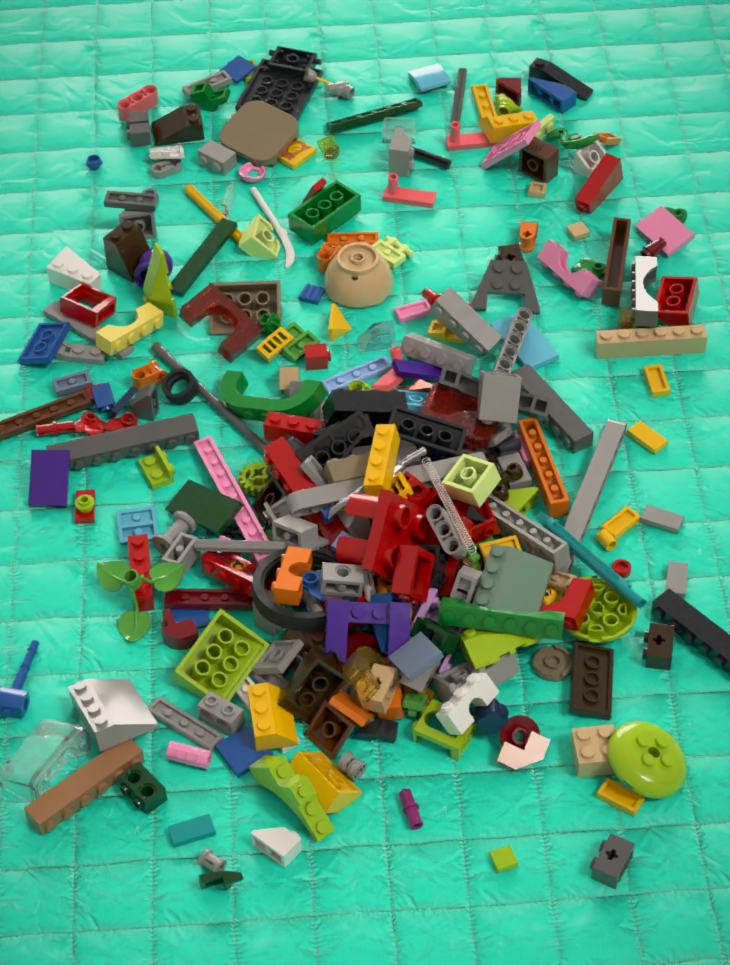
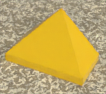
M335 303L331 304L329 321V341L331 342L352 330Z

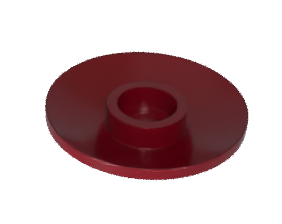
M512 716L508 718V725L500 729V744L502 746V743L505 741L523 750L531 731L540 735L539 727L534 720L527 716ZM516 733H519L521 735V738L518 741L515 739Z

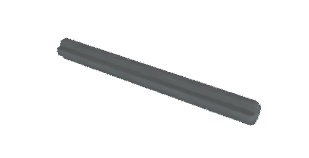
M466 68L458 69L451 122L456 121L460 123L467 76Z

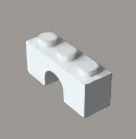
M472 673L466 678V682L454 691L452 698L441 706V710L436 714V717L449 734L462 735L474 722L469 712L470 702L474 706H488L500 691L487 673Z

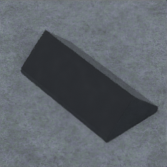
M394 405L388 423L396 425L401 440L455 457L461 454L468 429L467 427Z

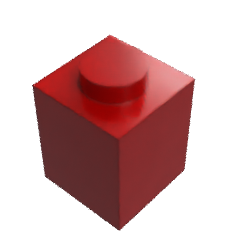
M326 343L304 345L306 371L328 369V361H331V351H327Z

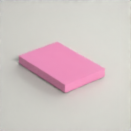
M662 205L635 224L636 230L650 242L657 240L659 237L666 241L667 245L661 252L668 258L695 238L694 233Z

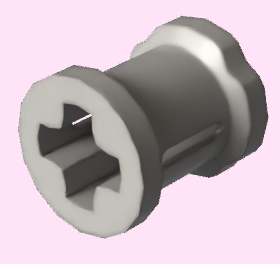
M208 848L200 855L198 865L206 867L212 872L224 871L227 860L224 858L220 859Z

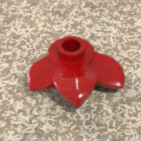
M92 412L83 413L81 419L76 421L74 425L76 433L86 432L89 436L110 432L104 430L106 422L100 420Z
M127 412L120 418L110 419L104 425V430L115 431L137 426L138 420L133 413Z

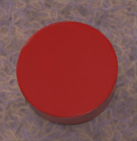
M617 559L612 563L611 569L623 579L630 576V562L624 559Z

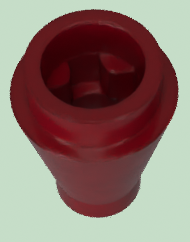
M659 237L657 240L642 247L643 250L640 253L642 256L657 257L667 243L662 237Z

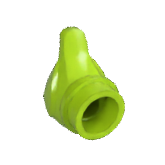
M505 94L495 95L498 115L522 112V107L517 106Z

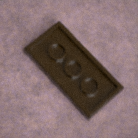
M574 641L572 645L569 713L610 720L612 712L614 649Z

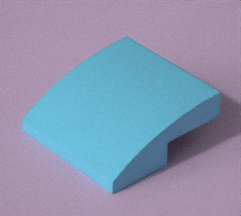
M438 63L408 71L409 78L415 81L416 88L421 92L451 84L449 76Z
M155 505L116 511L120 544L128 543V536L147 534L148 540H152L158 534Z

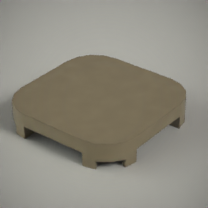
M250 101L244 104L220 131L221 145L253 162L256 167L276 165L280 154L293 140L297 141L299 138V125L296 118L262 101Z

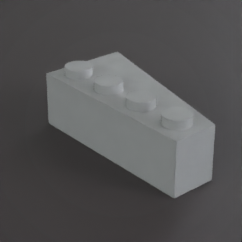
M507 653L500 656V661L476 670L467 661L432 677L439 699L447 702L452 698L454 691L466 682V678L472 673H487L495 686L519 673L515 654L509 655Z

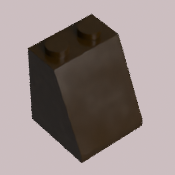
M126 219L103 237L107 269L134 283V271L139 264L140 256L150 247L140 226Z

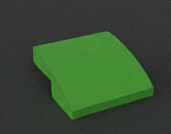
M292 322L284 329L294 337V340L282 348L280 354L296 362L305 355L304 345L319 344L320 340L308 329L304 331L296 322ZM282 333L279 334L284 340L287 339ZM277 338L274 339L279 345L281 344ZM270 343V345L275 349L276 346L273 343Z

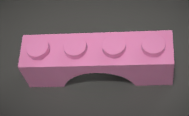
M549 239L537 255L542 260L541 264L547 269L551 268L553 270L552 274L559 279L562 278L564 280L563 284L575 290L574 293L578 297L591 299L603 282L592 272L583 268L578 272L571 273L567 265L569 252L560 244Z

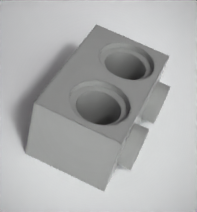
M463 565L458 571L450 598L463 599L465 602L472 603L483 572Z
M211 691L197 705L199 719L228 736L238 732L245 724L244 709Z

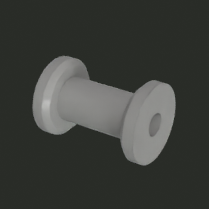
M176 511L172 515L173 524L164 534H156L152 538L153 546L158 552L164 555L180 532L192 534L197 529L194 519L187 513Z

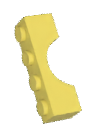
M149 302L136 309L135 322L128 326H113L109 324L97 331L96 347L110 356L120 352L163 326L164 312Z

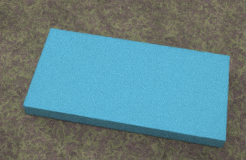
M516 313L490 323L502 336L500 339L502 342ZM530 322L516 359L522 366L529 364L535 370L558 360L559 354Z

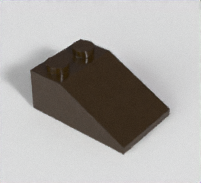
M199 104L181 106L151 123L155 146L204 140Z
M313 647L300 662L281 695L278 704L310 725L323 702L330 700L332 696L338 694L350 680L346 668Z

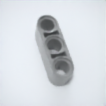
M437 504L431 505L426 511V517L444 551L456 560L464 558L467 554V549L448 512ZM441 513L439 518L435 519L436 515ZM449 529V532L444 535V532ZM458 545V548L453 551V548Z

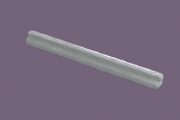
M197 539L193 545L196 551L274 553L286 548L284 541Z

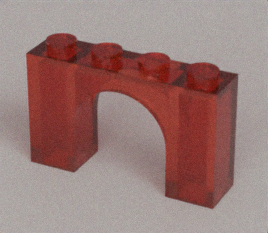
M212 283L181 307L179 317L191 328L204 317L212 314L222 315L231 321L234 326V332L220 343L218 352L230 363L261 337L263 329L260 325L250 319L245 311L240 310L231 299H228Z

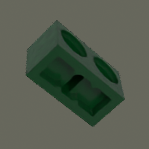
M418 616L410 632V636L414 637L421 631L442 653L452 655L461 639V635L438 624L436 621Z
M140 762L119 776L121 792L126 797L129 796L138 810L142 809L147 815L167 801L166 788Z

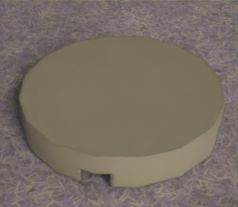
M558 645L541 647L533 657V669L536 675L543 680L549 682L565 680L571 675L572 655L566 648Z

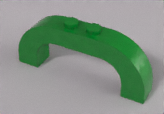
M230 370L226 371L220 384V393L223 400L237 417L265 422L268 411L306 417L321 405L327 395L321 381L305 379L298 392L286 399L276 400L244 396L243 394L249 384L243 372Z

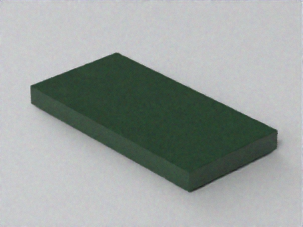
M188 479L165 509L171 514H174L176 511H183L194 519L196 525L221 535L244 505L236 499Z

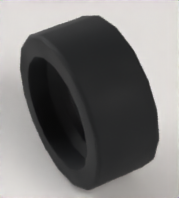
M186 368L172 370L164 377L162 382L163 393L170 402L177 405L186 404L193 400L199 389L198 381L192 372ZM189 379V385L184 391L177 394L171 393L172 387L176 382Z

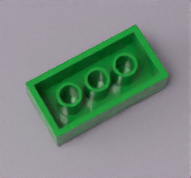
M335 180L288 213L289 229L314 245L324 238L327 233H331L361 211V195Z

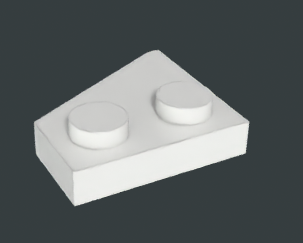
M182 145L149 149L150 158L155 161L185 158Z

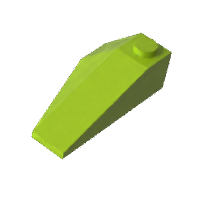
M155 243L143 286L144 296H142L143 304L149 302L164 312L163 315L175 318L177 317L176 302L170 292L172 285L167 276L169 271L165 254L160 245Z
M468 629L461 634L460 645L464 658L476 670L500 661V656L508 653L512 655L519 646L527 647L543 638Z

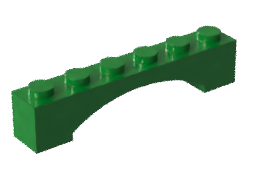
M450 597L442 598L438 617V624L560 641L562 640L565 613L548 610L544 612L498 610Z

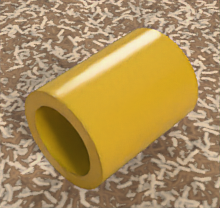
M606 529L599 531L596 535V539L607 551H611L616 547V539Z

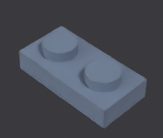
M87 370L52 379L57 397L84 390L85 387L92 385Z

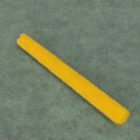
M188 184L184 187L185 193L217 223L222 218L227 219L193 185ZM236 228L231 237L239 243L242 232Z

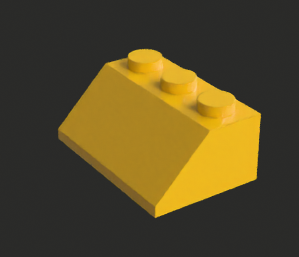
M533 111L481 118L477 122L489 142L496 143L536 120L538 121Z
M268 682L247 685L256 751L298 745L294 716L278 704L284 689Z
M297 752L290 762L295 774L307 775L317 792L315 796L326 814L338 813L363 793L322 752Z

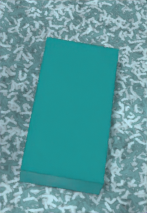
M210 814L168 826L174 848L216 835Z

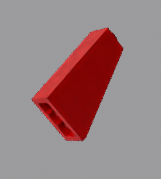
M605 153L575 197L576 208L580 212L592 214L623 180L620 158Z

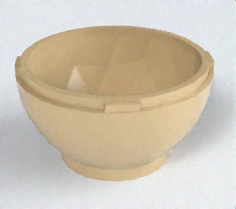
M362 242L350 243L342 247L338 254L330 261L324 276V288L328 297L333 302L350 308L376 306L384 302L394 286L393 273L389 263L378 253L375 247Z

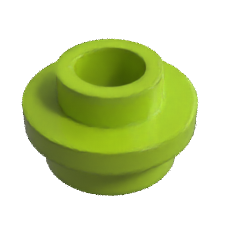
M81 495L75 500L76 508L82 513L90 512L95 504L94 498L90 495Z

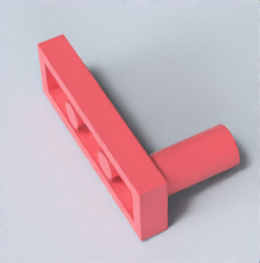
M456 121L450 123V135H446L448 151L490 148L497 144V142L490 143L484 132L460 134V123Z
M395 173L388 175V185L383 195L384 202L433 209L436 192L398 187V175Z
M400 347L390 349L391 361L393 359L402 360ZM392 368L372 385V390H393L407 377L397 376L394 368Z

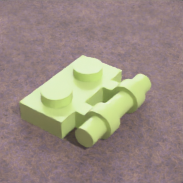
M389 235L385 237L384 241L380 239L372 245L393 269L406 261V255L410 258L414 255V251L408 245L401 244L397 238L390 237Z

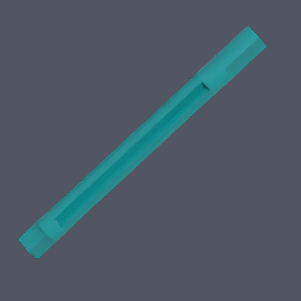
M544 512L538 514L535 519L545 529L567 542L569 551L615 591L627 598L637 608L641 609L647 601L631 588L628 582L555 519L549 517Z

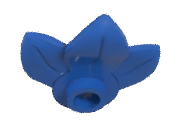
M321 569L316 572H305L302 575L303 588L308 590L309 595L313 598L325 600L327 595L320 594Z

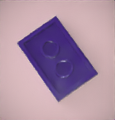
M31 450L29 507H68L70 450Z

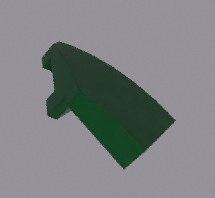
M214 871L199 875L201 890L221 883L224 884L225 890L231 888L230 884L243 880L242 873L235 871Z

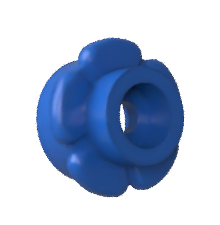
M95 154L88 156L86 161L87 167L92 170L98 169L103 163L100 156Z

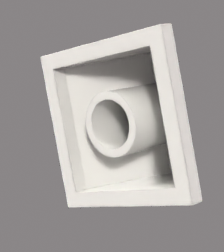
M598 140L594 141V144L580 148L574 153V173L587 178L590 177L606 153Z

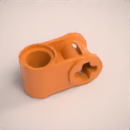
M520 221L519 247L521 251L531 252L534 250L538 234V222Z
M326 241L323 242L321 249L317 253V269L319 272H326L330 261L342 248L341 245L335 246L328 244Z
M150 361L146 365L132 371V385L139 391L152 382L156 383V385L161 384L167 372L161 369L156 361Z

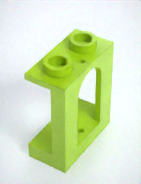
M432 699L429 705L424 706L419 721L416 720L412 726L413 742H417L419 737H422L451 750V758L459 761L477 731L475 717L472 716L474 722L462 735H457L454 738L427 725L434 713H438L444 704Z

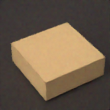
M530 181L528 197L545 199L547 183Z
M582 221L566 227V231L574 241L590 236V231Z

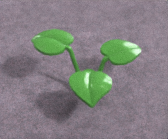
M97 562L98 580L105 590L117 592L123 584L130 589L135 612L127 611L118 620V629L128 642H135L143 638L150 630L152 623L148 612H139L135 590L141 587L142 581L149 584L154 583V587L160 592L174 590L181 581L184 572L183 564L177 562L159 563L149 571L150 580L145 578L144 575L139 576L138 572L135 569H130L125 562Z

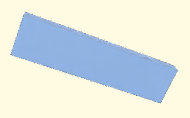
M383 355L321 382L329 396L331 391L337 388L348 390L350 382L354 380H360L365 383L390 371L393 366Z

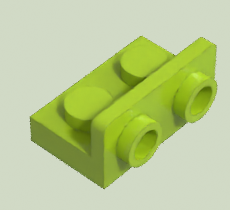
M158 445L155 446V454L138 460V464L153 490L174 483V466L172 463H168L166 452L161 451Z

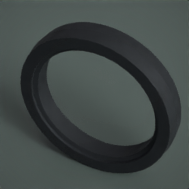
M322 547L319 550L312 551V565L322 566V562L339 563L336 558V552ZM287 548L278 550L263 559L257 566L252 580L253 601L259 613L269 622L284 629L300 632L324 630L326 626V609L308 613L290 611L274 603L265 591L268 579L276 573L277 568H281L282 554L286 553ZM344 596L341 600L358 602L359 597Z

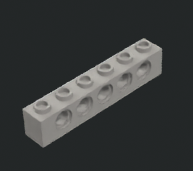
M492 494L487 497L501 531L498 534L503 537L517 535L521 549L531 555L552 562L554 564L553 570L555 571L571 561L567 542Z

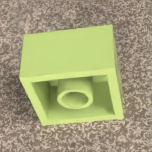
M463 454L442 483L450 498L480 508L499 483L501 477L494 463Z

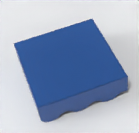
M307 283L299 296V301L318 305L325 292V288Z

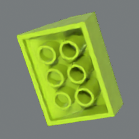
M220 608L170 678L184 689L202 698L211 691L230 701L270 644Z

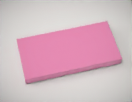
M536 120L495 144L481 163L482 168L485 170L529 145L542 124Z

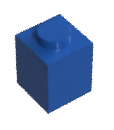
M107 382L90 388L96 411L106 412L111 410L112 406L115 405V400L110 383Z

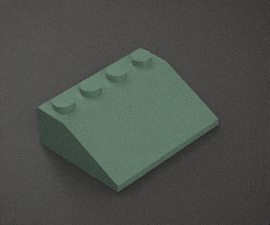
M492 545L473 604L506 611L540 612L554 564L510 546Z

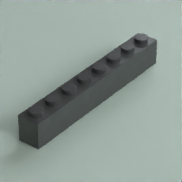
M189 413L48 445L46 450H70V471L80 470L84 467L101 465L110 461L137 457L150 452L154 453L155 446L157 445L163 450L167 448L172 449L180 445L193 444L194 441L199 440V430L194 414Z

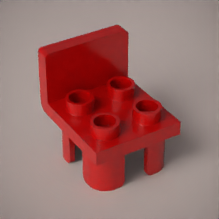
M381 489L379 496L353 493L349 497L345 512L351 516L373 519L368 540L340 536L336 544V558L340 564L362 565V569L392 584L400 544L418 546V544L442 545L426 517V510L391 490ZM438 513L435 519L439 518L441 513ZM460 516L471 537L473 521ZM449 529L444 532V535L449 532ZM458 545L453 548V551L458 548ZM450 555L445 570L446 581L443 584V589H438V596L450 597L458 571L460 570L457 567L460 560H456Z

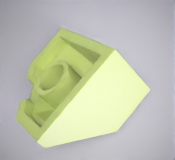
M257 214L242 233L238 247L251 257L276 259L280 243L278 239H274L272 234L274 229L271 223L260 214Z

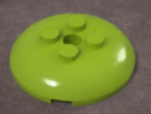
M592 576L581 577L582 579L592 580L595 595L579 631H566L580 640L591 643L611 642L628 633L636 621L637 607L627 598L621 596L602 578H592ZM559 593L558 601L564 597L565 593Z
M631 721L619 726L610 737L607 748L610 765L621 781L624 780L633 787L632 791L648 798L661 799L675 794L682 787L687 774L686 759L677 741L667 731L649 722Z

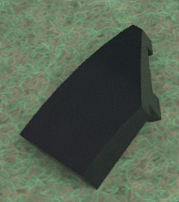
M377 718L357 730L354 737L370 742L373 738L394 744L397 738L399 722Z

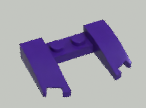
M328 599L326 602L325 654H328L329 650L341 656L339 662L346 663L348 624L388 626L387 665L393 664L388 656L409 641L411 603L390 602L386 604Z

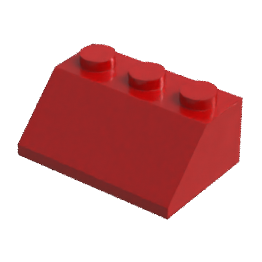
M662 276L656 297L658 302V319L669 327L692 324L699 297L698 277Z

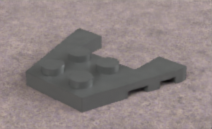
M491 260L471 303L475 311H486L488 294L525 296L524 308L529 309L532 314L540 315V308L527 262Z

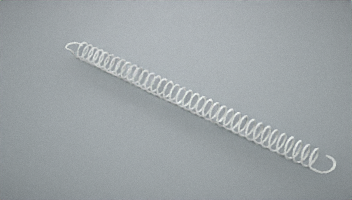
M424 466L445 508L449 505L452 506L453 502L446 503L447 499L449 501L451 499L438 474L437 477L431 475L436 470L431 468L432 471H430L427 466ZM433 479H439L438 484L436 482L434 483ZM440 493H445L446 496L441 497ZM446 508L465 547H468L466 545L468 542L475 547L472 539L467 543L464 541L468 531L464 524L463 526L459 524L462 520L458 512L455 514L450 508ZM460 527H462L466 531L460 533L461 530L459 531V529H461Z

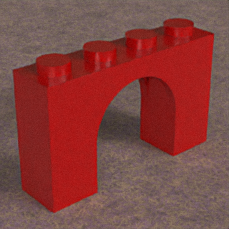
M573 577L564 597L554 604L542 605L540 612L545 610L565 613L564 629L579 631L595 595L592 580Z

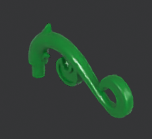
M558 128L548 133L547 139L550 141L560 139V143L565 149H580L594 144V141L600 139V135L595 133L582 138L580 133L568 135L565 128Z

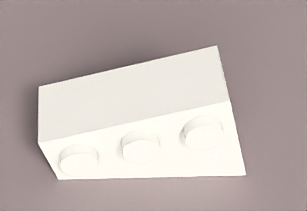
M67 246L46 267L49 283L69 291L81 282L100 291L102 290L100 273Z

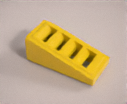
M281 326L256 347V352L270 363L282 352V348L294 340V337ZM282 333L287 339L284 340L279 334ZM275 338L281 342L280 345L274 340ZM270 343H273L276 346V348L274 349L270 345ZM267 347L272 352L269 353L265 350V348Z

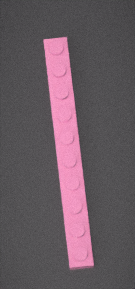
M211 435L194 441L195 449L219 493L236 499L244 505L234 518L244 539L269 541ZM252 552L258 565L263 559L272 554Z

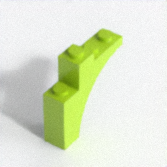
M264 755L249 766L257 783L274 792L292 809L305 825L315 842L321 841L335 830L316 798L317 792L307 775L295 774L285 756Z

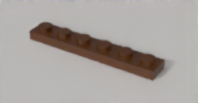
M81 390L1 420L0 441L36 428V425H44L92 407V402L86 391Z

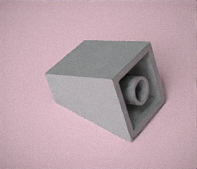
M479 371L477 418L481 420V423L492 424L493 421H499L500 425L505 426L517 423L522 377L512 373Z

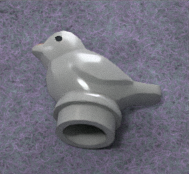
M338 81L327 85V91L337 97L350 100L355 93V88L349 84V81Z

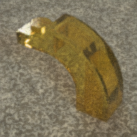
M361 646L346 660L342 671L347 684L353 685L361 700L368 702L381 688L371 669L374 663L383 665L384 662L375 648Z

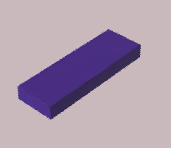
M393 359L391 363L396 375L399 377L438 382L442 368L429 363Z

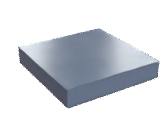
M421 631L388 656L394 666L410 682L414 681L444 657L442 652Z

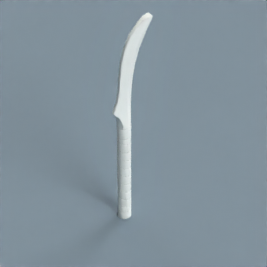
M252 187L250 189L251 193L284 245L286 251L285 268L288 269L295 261V252L288 238L287 230L281 227L257 188Z

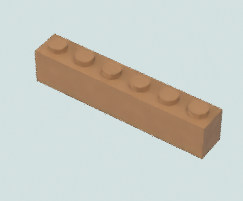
M132 739L108 748L24 808L27 820L42 836L47 832L53 831L58 824L65 819L71 818L79 809L86 807L97 796L106 793L111 786L120 782L119 776L138 762L141 764L145 763L143 750Z

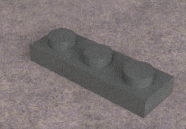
M107 190L104 207L156 211L159 197L158 194Z

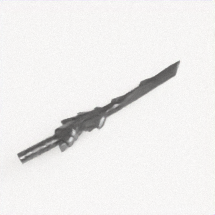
M422 447L401 460L398 455L393 477L399 472L402 473L408 464L427 454L426 449ZM362 485L330 508L328 520L346 507L347 501L353 493L365 494L364 486Z

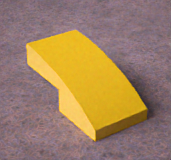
M432 320L427 332L428 336L456 344L465 343L440 322Z

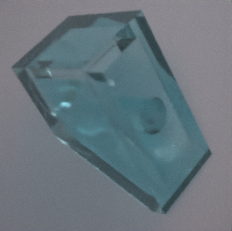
M393 322L374 323L357 338L360 353L388 350L396 347V333Z

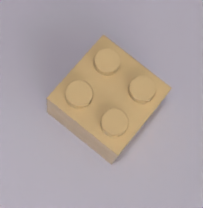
M614 724L571 729L570 744L578 778L615 774L610 765L607 751L609 739L615 731Z

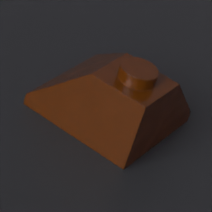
M325 700L304 734L331 759H335L356 724L328 703L330 700Z

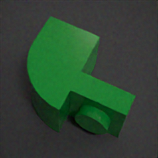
M205 81L194 84L190 96L195 104H199L201 109L216 111L219 104L222 105L228 101L231 92L228 87L214 91L209 82Z

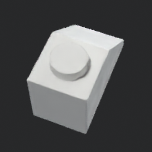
M285 827L259 829L251 832L252 845L284 868L302 851L301 837L295 831H289Z

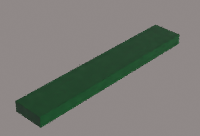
M412 98L328 122L326 127L327 130L335 132L416 109L423 105L421 100Z
M225 218L218 222L171 282V293L181 297L186 294L238 227L236 222Z

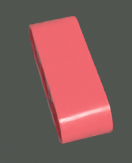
M146 85L117 103L119 119L122 121L129 120L128 113L147 111L158 104L157 87Z

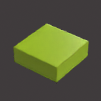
M510 845L490 851L489 856L497 873L518 867V861Z

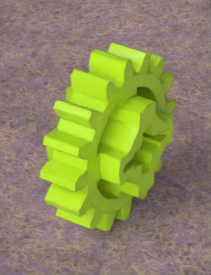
M257 460L256 464L249 462L250 466L244 465L243 470H239L238 476L240 489H244L245 494L251 492L252 497L255 494L259 496L270 481L269 477L271 476L272 478V475L265 472L268 468L265 462L260 463Z

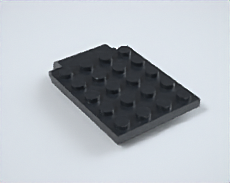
M277 46L276 50H269V56H272L270 60H261L235 108L238 111L247 102L262 101L292 115L299 121L319 83L318 80L314 82L304 81V75L306 70L310 68L316 72L317 77L322 78L323 70L315 69L316 65L322 64V59L318 58L317 53Z

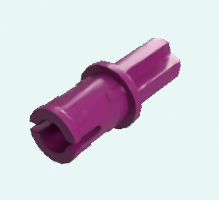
M402 789L399 792L403 805L402 811L407 816L410 828L412 830L420 829L424 824L418 811L419 805L415 803L410 789Z

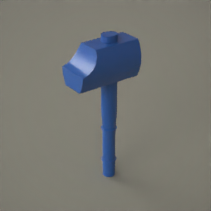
M32 640L30 647L27 649L28 652L12 687L0 686V714L2 716L23 718L28 710L30 703L29 691L22 690L33 658L37 654L39 646L37 640Z

